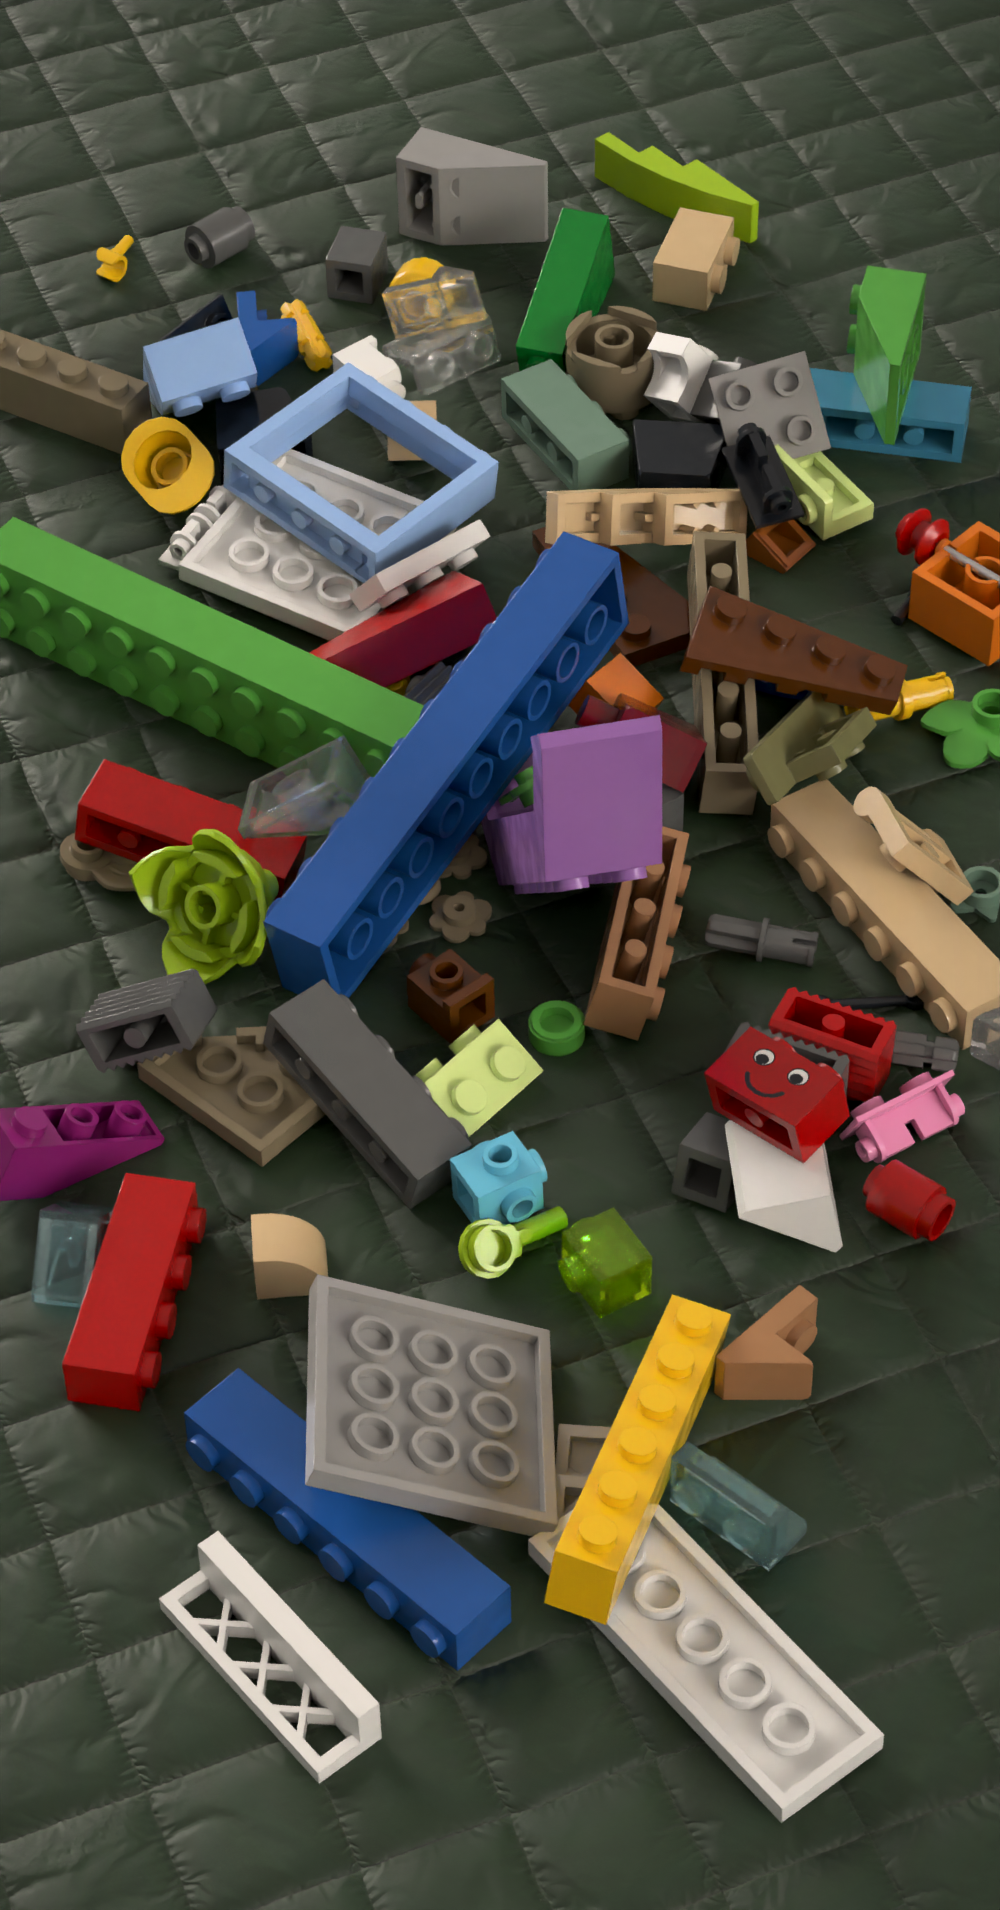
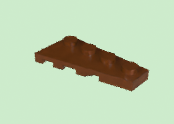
M546 527L532 531L533 548L539 556L545 549H550L553 544L545 543ZM595 543L618 552L620 557L629 624L610 648L612 655L616 657L619 653H622L635 667L687 649L690 641L688 600L616 545L610 546Z
M710 586L703 600L679 671L698 675L701 668L723 672V680L745 685L748 678L775 683L777 692L797 695L800 691L809 690L821 693L825 702L858 709L868 707L869 711L891 715L898 702L908 665Z

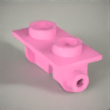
M950 1070L933 1079L929 1072H925L903 1084L898 1089L901 1095L886 1103L881 1096H876L862 1103L851 1111L850 1114L854 1120L839 1137L843 1141L856 1134L859 1141L855 1143V1148L861 1160L865 1163L872 1160L876 1163H881L915 1143L905 1126L906 1124L911 1122L921 1141L958 1124L959 1116L965 1113L964 1104L957 1094L949 1095L944 1087L955 1073L953 1070Z

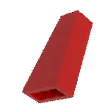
M452 571L309 653L382 687H388L478 643L479 636L484 627L489 623H493L497 616L483 583Z

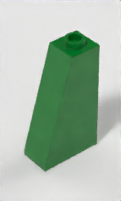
M562 208L515 346L519 371L552 359L566 374V330L569 324L584 312L592 310V317L598 315L615 276L609 215Z

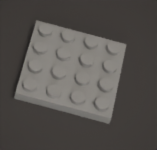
M317 1274L309 1289L305 1485L528 1536H535L539 1532H554L558 1525L550 1330Z

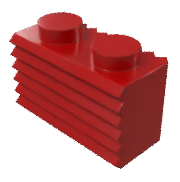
M796 987L787 990L770 1018L768 1026H770L769 1029L772 1034L781 1032L783 1038L792 1036L795 1042L803 1040L805 1045L814 1044L816 1049L825 1047L827 1053L836 1051L838 1057L847 1055L849 1058V1073L846 1099L866 1102L878 1096L890 1075L897 1028L894 1020L885 1022L883 1017L874 1018L872 1013L863 1014L861 1009L853 1011L850 1005L842 1007L840 1002L831 1003L829 998L820 1000L818 994L809 996L807 991L799 992Z

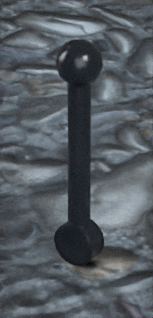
M906 994L830 1000L831 1003L840 1002L842 1007L850 1005L852 1009L906 1006L912 1010L924 1008V1002L917 995L909 997ZM818 995L820 1000L828 998L825 995Z

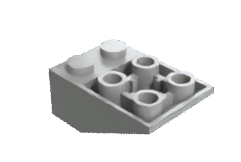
M420 127L397 155L399 234L440 246L546 242L548 239V161Z

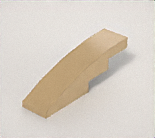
M633 488L547 491L545 543L554 544L564 531L593 543H602L610 546L645 543L663 546L692 544L694 531L747 534L748 509L739 489Z

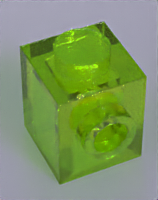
M614 1207L594 1217L582 1218L569 1229L562 1232V1259L558 1260L561 1278L571 1292L579 1291L599 1318L651 1294L652 1256Z

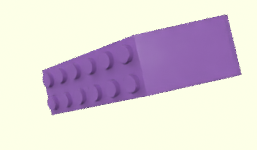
M660 715L531 736L533 753L517 774L533 766L534 804L524 808L518 798L501 806L497 800L481 821L499 886L513 885L515 894L555 893L590 887L589 884L617 883L647 878L646 866L662 863V724ZM515 778L512 779L500 797L519 786Z

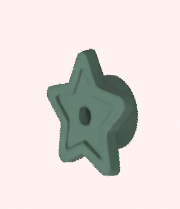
M971 867L963 873L974 892L958 906L951 902L950 908L955 914L975 912L987 922L994 923L996 922L1000 907V873L993 867Z

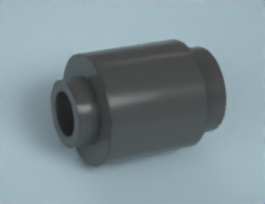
M222 207L187 227L184 248L188 257L194 263L211 269L246 249L249 241L255 236V228L251 218L241 207Z

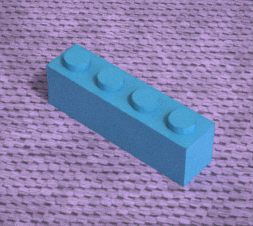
M810 368L831 447L961 463L968 429L972 387L913 380L895 444L890 445L884 444L854 377V373Z

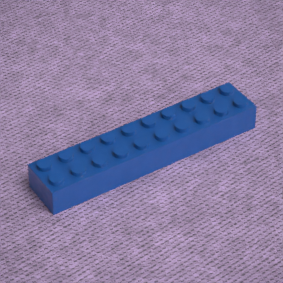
M563 531L553 546L541 553L533 572L522 586L519 585L514 588L508 598L506 607L493 623H489L484 627L476 646L464 661H459L454 666L446 685L435 699H430L424 705L419 720L406 737L396 741L391 749L389 759L375 777H370L366 780L356 802L344 817H339L333 823L328 838L313 857L307 858L302 863L296 880L282 898H277L272 902L263 923L283 988L299 995L325 979L337 994H343L350 998L533 753L531 736L547 733L629 624L618 552Z

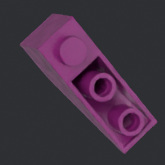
M139 1100L0 1108V1201L44 1198L161 1146L165 1138Z

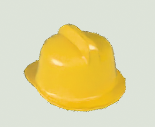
M158 417L147 420L136 427L125 441L121 454L122 470L129 483L152 508L164 514H177L187 511L200 502L210 489L215 475L214 460L208 449L187 426L174 418Z

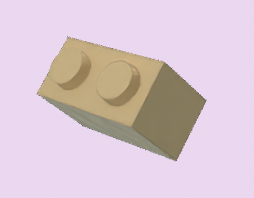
M679 208L653 262L652 301L703 311L708 310L715 293L721 294L723 292L728 265L734 266L738 258L740 239L733 237L734 217Z

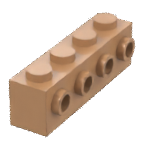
M662 826V863L646 866L647 878L615 883L583 1025L638 1041L646 1019L656 1022L665 994V988L657 986L658 979L665 980L674 952V947L666 945L667 937L674 938L683 906L675 904L676 896L683 897L691 871L690 865L683 864L689 833Z

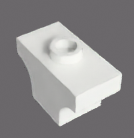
M656 332L647 348L653 357L654 372L644 396L670 420L704 423L690 415V412L713 360L719 359L718 356L708 348L696 344L691 338Z

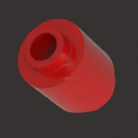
M896 1159L890 1161L886 1166L877 1165L867 1177L862 1191L863 1195L867 1197L865 1205L867 1212L914 1239L924 1237L929 1241L936 1240L948 1226L956 1207V1201L947 1195V1190L944 1186Z

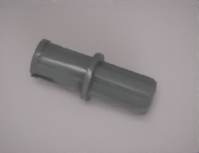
M719 914L710 916L705 931V944L709 947L755 955L756 962L762 963L763 957L806 965L809 968L813 967L814 953H816L819 932H808L770 924V918L764 917L763 923Z

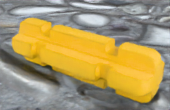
M298 299L292 303L285 302L280 308L283 313L281 319L294 318L297 321L298 348L308 368L315 372L321 368H330L333 363L331 359L332 350L324 340L325 338L313 317L308 314L309 311L306 305Z

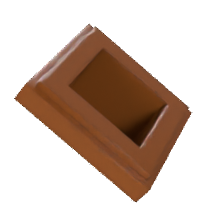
M794 519L757 529L746 539L747 556L782 574L787 572L817 545Z

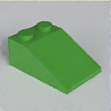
M867 266L862 285L854 284L851 292L849 314L857 315V324H851L847 353L855 354L854 377L884 444L894 445L921 352L927 274Z

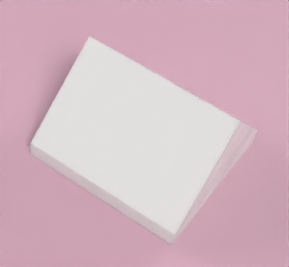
M729 1120L725 1124L739 1219L835 1253L842 1248L843 1244L825 1144L823 1143L805 1163H802L732 1120Z

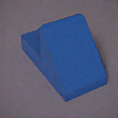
M255 291L236 292L238 318L257 370L256 384L259 386L298 357L297 321L294 318L267 320V310H257Z

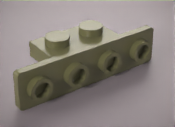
M809 691L744 756L743 761L746 766L748 780L752 787L761 793L767 805L779 802L796 783L816 775L818 781H824L843 771L848 766L845 760L865 748L863 740L877 724L868 707L844 716L838 704L825 702L821 693Z

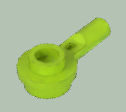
M556 1206L514 1225L503 1224L490 1218L475 1220L466 1226L460 1236L458 1245L460 1261L465 1270L474 1277L482 1279L499 1277L509 1269L515 1258L522 1255L523 1246L567 1228V1215L560 1206Z

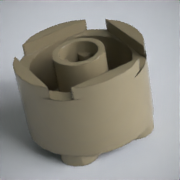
M625 306L607 307V314L593 317L592 310L580 314L569 324L566 330V375L570 374L577 382L578 387L591 401H596L604 413H610L619 420L635 418L639 414V409L651 403L644 396L654 372L653 357L647 348L655 333L659 332L657 330V322L649 314Z

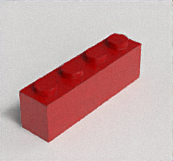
M103 759L78 803L75 840L138 863L155 850L168 846L192 845L193 835L201 829H216L228 836L240 849L245 850L260 863L263 869L270 870L276 876L279 885L278 894L275 898L277 899L282 898L297 878L298 871L304 862L308 833L295 829L288 824L276 822L243 810L236 805L227 804L191 791L184 786L175 785L139 772L134 768L125 767Z
M125 1173L62 1362L68 1401L140 1411L147 1388H156L162 1366V1355L159 1352L162 1339H171L177 1319V1305L174 1303L178 1290L186 1291L188 1288L192 1270V1257L189 1253L192 1243L200 1244L202 1242L206 1228V1209L198 1207L195 1182Z

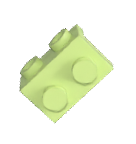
M778 444L775 445L776 451L805 513L804 517L798 518V520L803 525H808L822 540H826L873 519L874 503L821 451L792 459Z
M498 1018L483 1032L475 1024L472 1025L448 1046L455 1054L449 1062L443 1066L437 1058H434L415 1076L419 1077L426 1084L431 1093L432 1100L446 1116L458 1120L470 1137L544 1070Z

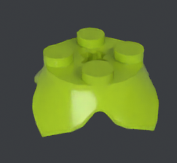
M216 829L199 830L192 837V845L168 846L155 850L139 861L128 872L142 904L150 913L166 920L169 924V930L162 943V961L167 975L193 968L198 971L204 984L220 978L236 964L246 967L254 964L260 957L267 937L263 921L265 920L268 908L276 898L279 890L277 878L270 870L263 869L260 863L245 850L240 849L228 836Z

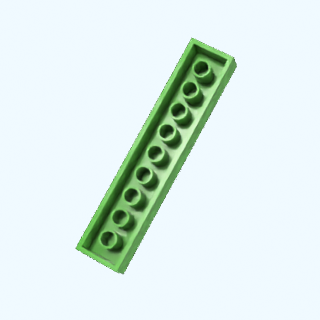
M12 517L0 528L1 638L9 639L30 649L40 657L51 659L73 670L80 676L95 680L122 696L137 700L164 716H170L206 736L223 741L250 757H256L292 777L309 782L336 798H342L354 804L366 780L370 777H375L389 759L391 749L396 741L402 737L405 738L419 720L424 705L31 524Z

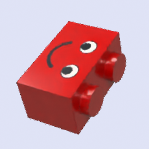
M751 1026L704 1072L715 1111L802 1163H805L850 1117L844 1091V1081L832 1067L825 1063L815 1064L798 1054L784 1039L776 1036L770 1038Z

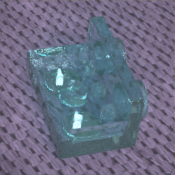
M687 1441L671 1457L670 1501L766 1570L770 1571L806 1534V1520L714 1456H708Z

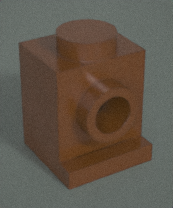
M451 948L437 957L432 953L423 954L412 964L409 975H407L408 1007L450 1044L472 1025L475 1024L478 1028L495 1017L494 978L487 972L483 975L479 974Z

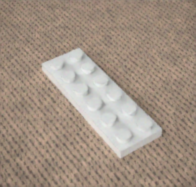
M658 1504L607 1624L604 1625L593 1620L591 1621L782 1823L883 1749L884 1734ZM573 1510L558 1519V1525L554 1532H539L528 1540V1554L548 1575H550L554 1551Z

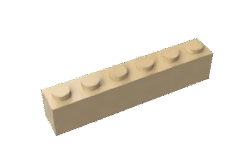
M828 779L802 788L771 805L768 840L773 851L780 858L785 857L800 873L805 886L810 891L817 892L831 907L838 922L843 926H849L861 939L868 954L875 961H881L896 977L901 990L909 997L917 995L924 1002V1009L929 1013L933 1024L940 1032L947 1033L951 1038L958 1040L959 1047L962 1050L1000 1032V960L924 880L907 868L899 872L884 858L879 849L884 843L879 833L870 823L864 821L854 812L852 804Z

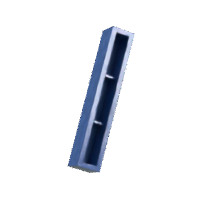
M240 1368L236 1369L184 1412L187 1434L186 1449L193 1461L203 1470L210 1472L213 1469L227 1480L235 1495L245 1505L251 1508L257 1505L273 1518L276 1527L287 1540L293 1544L302 1542L318 1556L322 1566L333 1578L341 1582L347 1579L364 1594L370 1607L379 1616L387 1620L393 1617L410 1631L412 1639L426 1655L432 1658L440 1656L458 1671L512 1622L511 1586L418 1511L306 1486V1421Z

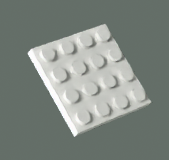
M290 449L272 462L378 536L424 502L293 449ZM239 497L231 503L178 564L180 580L329 641L383 611L380 604L377 603L359 612L349 594L361 586L362 582ZM456 527L453 531H451L449 534H447L445 537H447V536H449L450 534L454 533L455 530L457 529V527Z

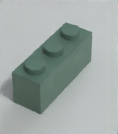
M552 359L501 378L502 418L569 490L603 489L629 478V456L632 454V445L627 433L622 428H617L604 414L601 406L596 401H591L578 387L575 379L570 374L566 375Z

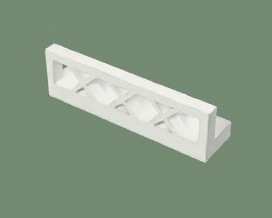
M219 1531L199 1543L197 1547L200 1571L160 1597V1609L318 1783H321L382 1739L379 1703ZM210 1589L223 1603L221 1620L193 1618L184 1606ZM232 1614H233L239 1621H232V1620H231ZM211 1636H218L217 1643L211 1638ZM228 1637L256 1639L263 1646L260 1663L232 1661L226 1654ZM271 1656L278 1664L270 1663ZM250 1679H258L257 1686ZM267 1680L296 1682L303 1690L301 1705L272 1704L265 1697ZM311 1700H312L319 1708L310 1707ZM289 1722L298 1723L297 1731ZM307 1724L334 1725L345 1735L346 1739L320 1757L305 1741Z

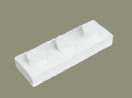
M479 519L380 571L350 593L349 596L359 612L377 603L384 610L410 594L406 587L414 584L416 589L419 590L444 576L442 568L449 566L451 571H458L479 557L474 549L491 536Z

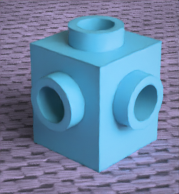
M513 1131L493 1140L481 1142L473 1149L450 1158L453 1198L471 1223L475 1220L490 1218L503 1224H511L513 1222H521L533 1213L544 1209L543 1182H546L548 1179L545 1165L538 1152L533 1148L527 1150Z

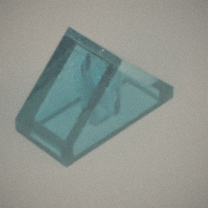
M60 1201L40 1210L31 1291L32 1302L81 1308L114 1208Z

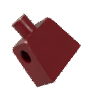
M622 693L618 695L614 705L591 695L585 698L575 721V724L580 727L660 715L662 724V783L684 793L707 746V742L695 725Z

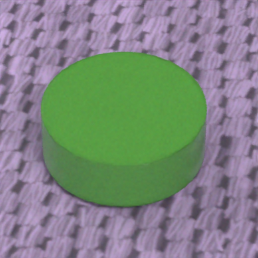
M560 1000L548 1001L538 1005L530 1013L528 1019V1036L531 1045L540 1053L549 1056H565L575 1052L582 1046L585 1040V1025H583L585 1017L583 1012L574 1004Z

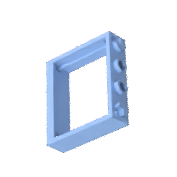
M348 362L225 449L223 487L360 582L365 583L380 571L441 540L495 499L499 462L485 451L478 449L454 433L448 426L439 423L415 407L413 403L403 399L379 383L374 377L367 375ZM346 409L453 479L379 536L272 463Z

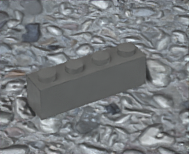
M323 979L269 1012L263 1044L409 1209L452 1182L450 1158L464 1153L472 1147L465 1128L455 1118H448L432 1100L428 1087L419 1077L411 1076L395 1059L394 1052L389 1043L382 1036L374 1035L360 1020L355 1006L348 997L343 994H337Z

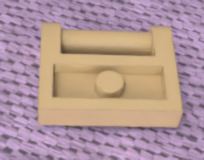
M867 787L857 795L853 806L854 812L867 823L874 824L884 842L879 847L880 852L896 870L902 872L906 868L924 880L936 894L940 892L957 906L974 892L945 841L931 829H921L898 812L889 797L876 787Z

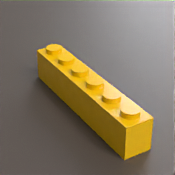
M672 1294L556 1546L544 1599L545 1604L604 1625L607 1624L715 1376L716 1355L723 1350L731 1314Z

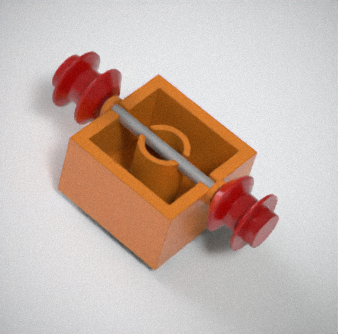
M920 508L914 513H908L899 522L895 532L897 551L901 555H909L915 551V562L920 565L912 571L908 618L985 665H992L1000 658V533L978 521L951 542L949 540L950 525L947 520L941 518L931 523L932 515L926 508Z

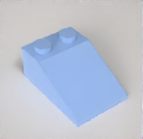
M238 317L143 346V381L148 382L150 401L162 416L174 412L176 417L187 416L203 408L202 403L220 397L223 402L235 401L247 396L251 392L250 388L256 387L257 370Z

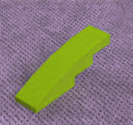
M610 132L595 139V177L626 197L675 219L680 207L734 217L733 237H737L740 241L747 243L757 240L759 201L698 159L682 166L653 145L641 152H637Z

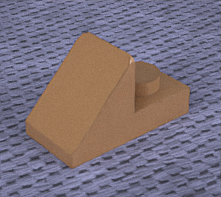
M798 1285L716 1355L714 1393L723 1400L808 1399L811 1396L813 1363L803 1353L812 1345L817 1335L818 1298L801 1285Z

